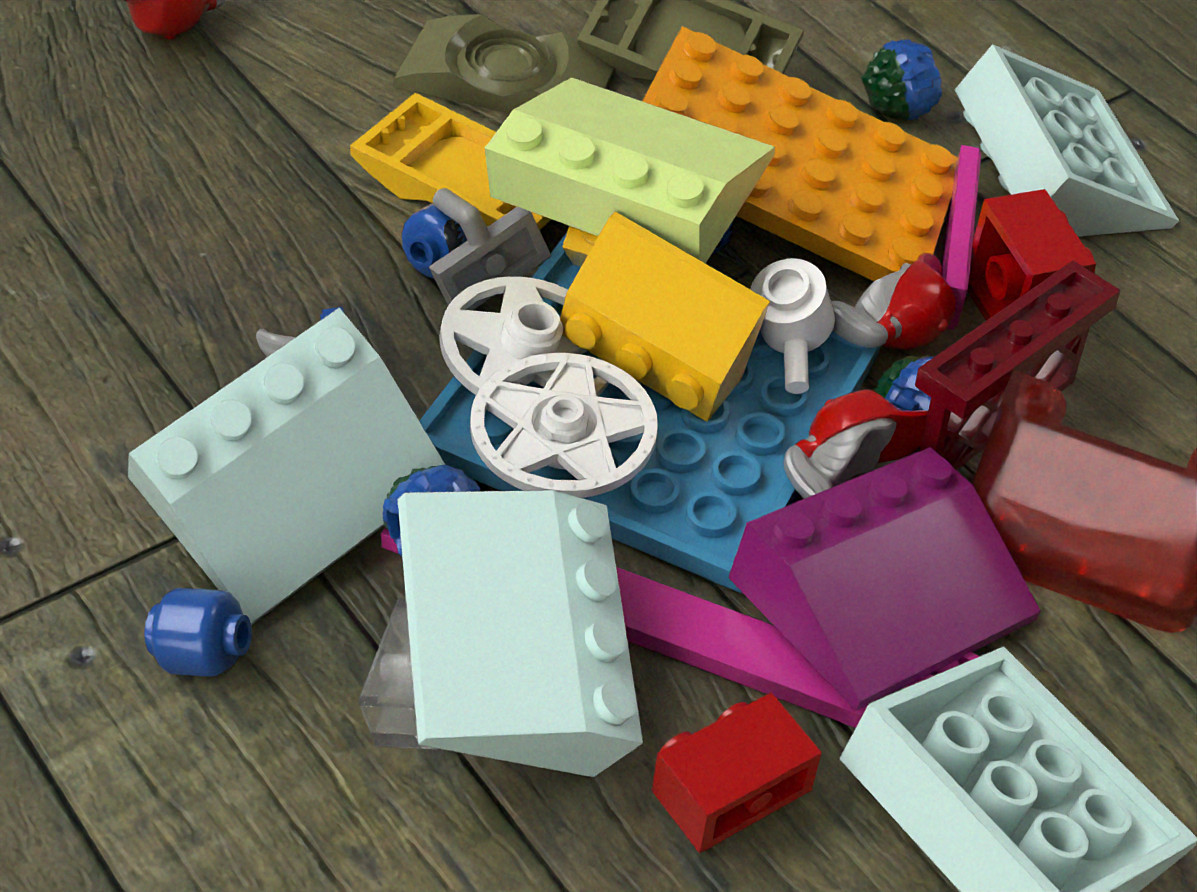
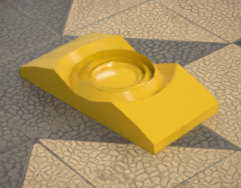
M414 93L350 145V155L372 177L399 199L426 200L433 203L434 194L439 189L447 188L479 210L486 227L517 207L490 197L485 146L496 132L417 93ZM531 212L539 230L551 220Z

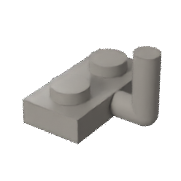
M442 188L434 194V206L460 224L467 238L466 242L429 266L448 305L460 292L478 282L498 277H522L551 257L530 211L516 207L486 227L479 210L451 190ZM493 296L476 301L466 310H474Z

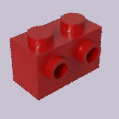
M770 692L750 704L746 702L736 703L725 710L716 722L693 734L691 732H682L666 742L661 750L657 752L652 792L700 854L812 791L822 752L773 693Z

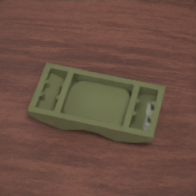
M598 0L578 36L577 42L580 47L628 76L653 81L682 26L694 32L707 34L715 42L742 55L753 56L763 65L782 74L785 73L803 37L804 30L729 0Z
M483 14L445 16L427 20L394 79L395 88L510 114L513 109L571 77L608 90L616 68L580 47L576 38L562 31L533 36L520 30L505 29Z

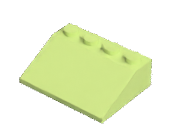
M572 77L513 109L485 146L490 197L599 236L608 218L614 212H617L705 264L775 155V146Z

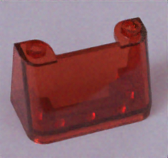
M1013 370L1001 399L972 485L1024 581L1159 631L1169 633L1182 632L1191 627L1197 617V448L1190 456L1186 468L1064 426L1062 421L1066 413L1067 403L1063 394L1045 380Z

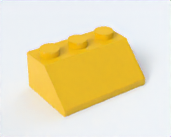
M614 212L608 218L566 293L560 316L563 325L562 336L569 339L576 346L586 349L602 360L622 369L637 381L671 400L676 406L688 410L708 422L742 379L770 301L621 214Z

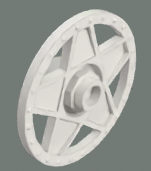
M498 277L478 282L460 292L448 305L442 319L439 334L441 353L449 370L464 387L476 395L485 381L495 372L519 359L545 353L583 354L587 352L586 349L576 346L569 339L562 336L563 325L560 316L552 306L543 302L541 298L544 297L564 305L568 289L535 278ZM504 293L500 313L466 310L478 300ZM455 340L487 355L480 376L474 373L461 357ZM555 370L528 374L512 383L526 386L534 381L545 387ZM598 376L594 378L597 397L609 384V382Z
M574 353L533 355L504 366L481 386L473 401L470 415V432L475 450L481 460L495 475L523 491L554 490L579 498L609 492L634 478L645 467L654 451L658 428L657 414L653 402L638 381L611 363L591 356ZM555 370L543 389L512 383L528 374ZM593 375L618 387L630 400L597 397ZM486 410L514 428L497 450L492 446L484 427ZM643 433L637 450L621 466L616 468L608 443ZM548 465L556 469H566L577 480H552L530 474V472Z

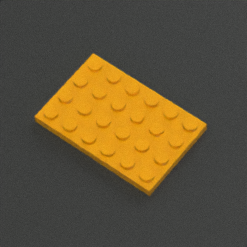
M684 26L681 27L642 102L775 146L774 157L737 213V217L872 281L899 271L903 263L912 265L922 253H934L953 192L957 156L952 155L942 146L931 145L904 132L893 123L883 122L856 109L854 105L845 100H837L810 87L799 78L789 77L763 65L753 56L742 55L721 45L707 34L694 32Z

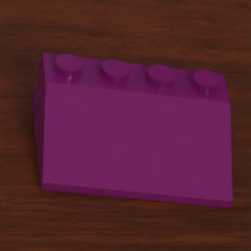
M931 447L747 522L728 577L856 711L962 658L968 652H974L1037 620L1041 612L974 486Z

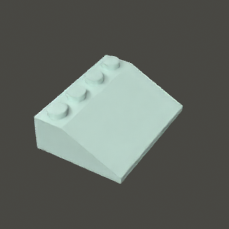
M993 44L956 87L955 92L965 109L963 115L975 127L982 140L980 143L981 149L993 160L1000 173L998 176L1000 184L1011 195L1046 189L1059 210L1065 213L1070 226L1078 237L1170 229L1179 222L1099 90Z
M339 307L131 451L128 459V478L219 590L230 592L240 604L243 615H247L251 625H253L385 525L382 513L384 511L383 504L385 499H387V494L390 493L391 487H393V483L399 477L409 475L412 469H427L430 466L445 465L381 357Z
M554 490L404 493L398 499L418 745L589 777H595L640 746L643 740L607 505Z
M1004 646L869 703L839 758L960 892H1139L1191 851L1197 844V837Z

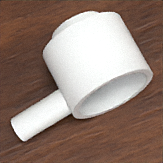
M783 259L761 270L755 277L750 290L770 301L760 331L763 339L771 348L784 353L785 390L792 394H800L809 389L808 352L816 349L828 339L834 327L835 315L822 272L808 261L802 259Z

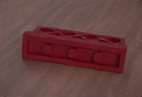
M1071 261L919 367L915 387L931 397L920 451L931 447L957 470L1075 381L1090 326L1116 308L1121 290L1077 262Z

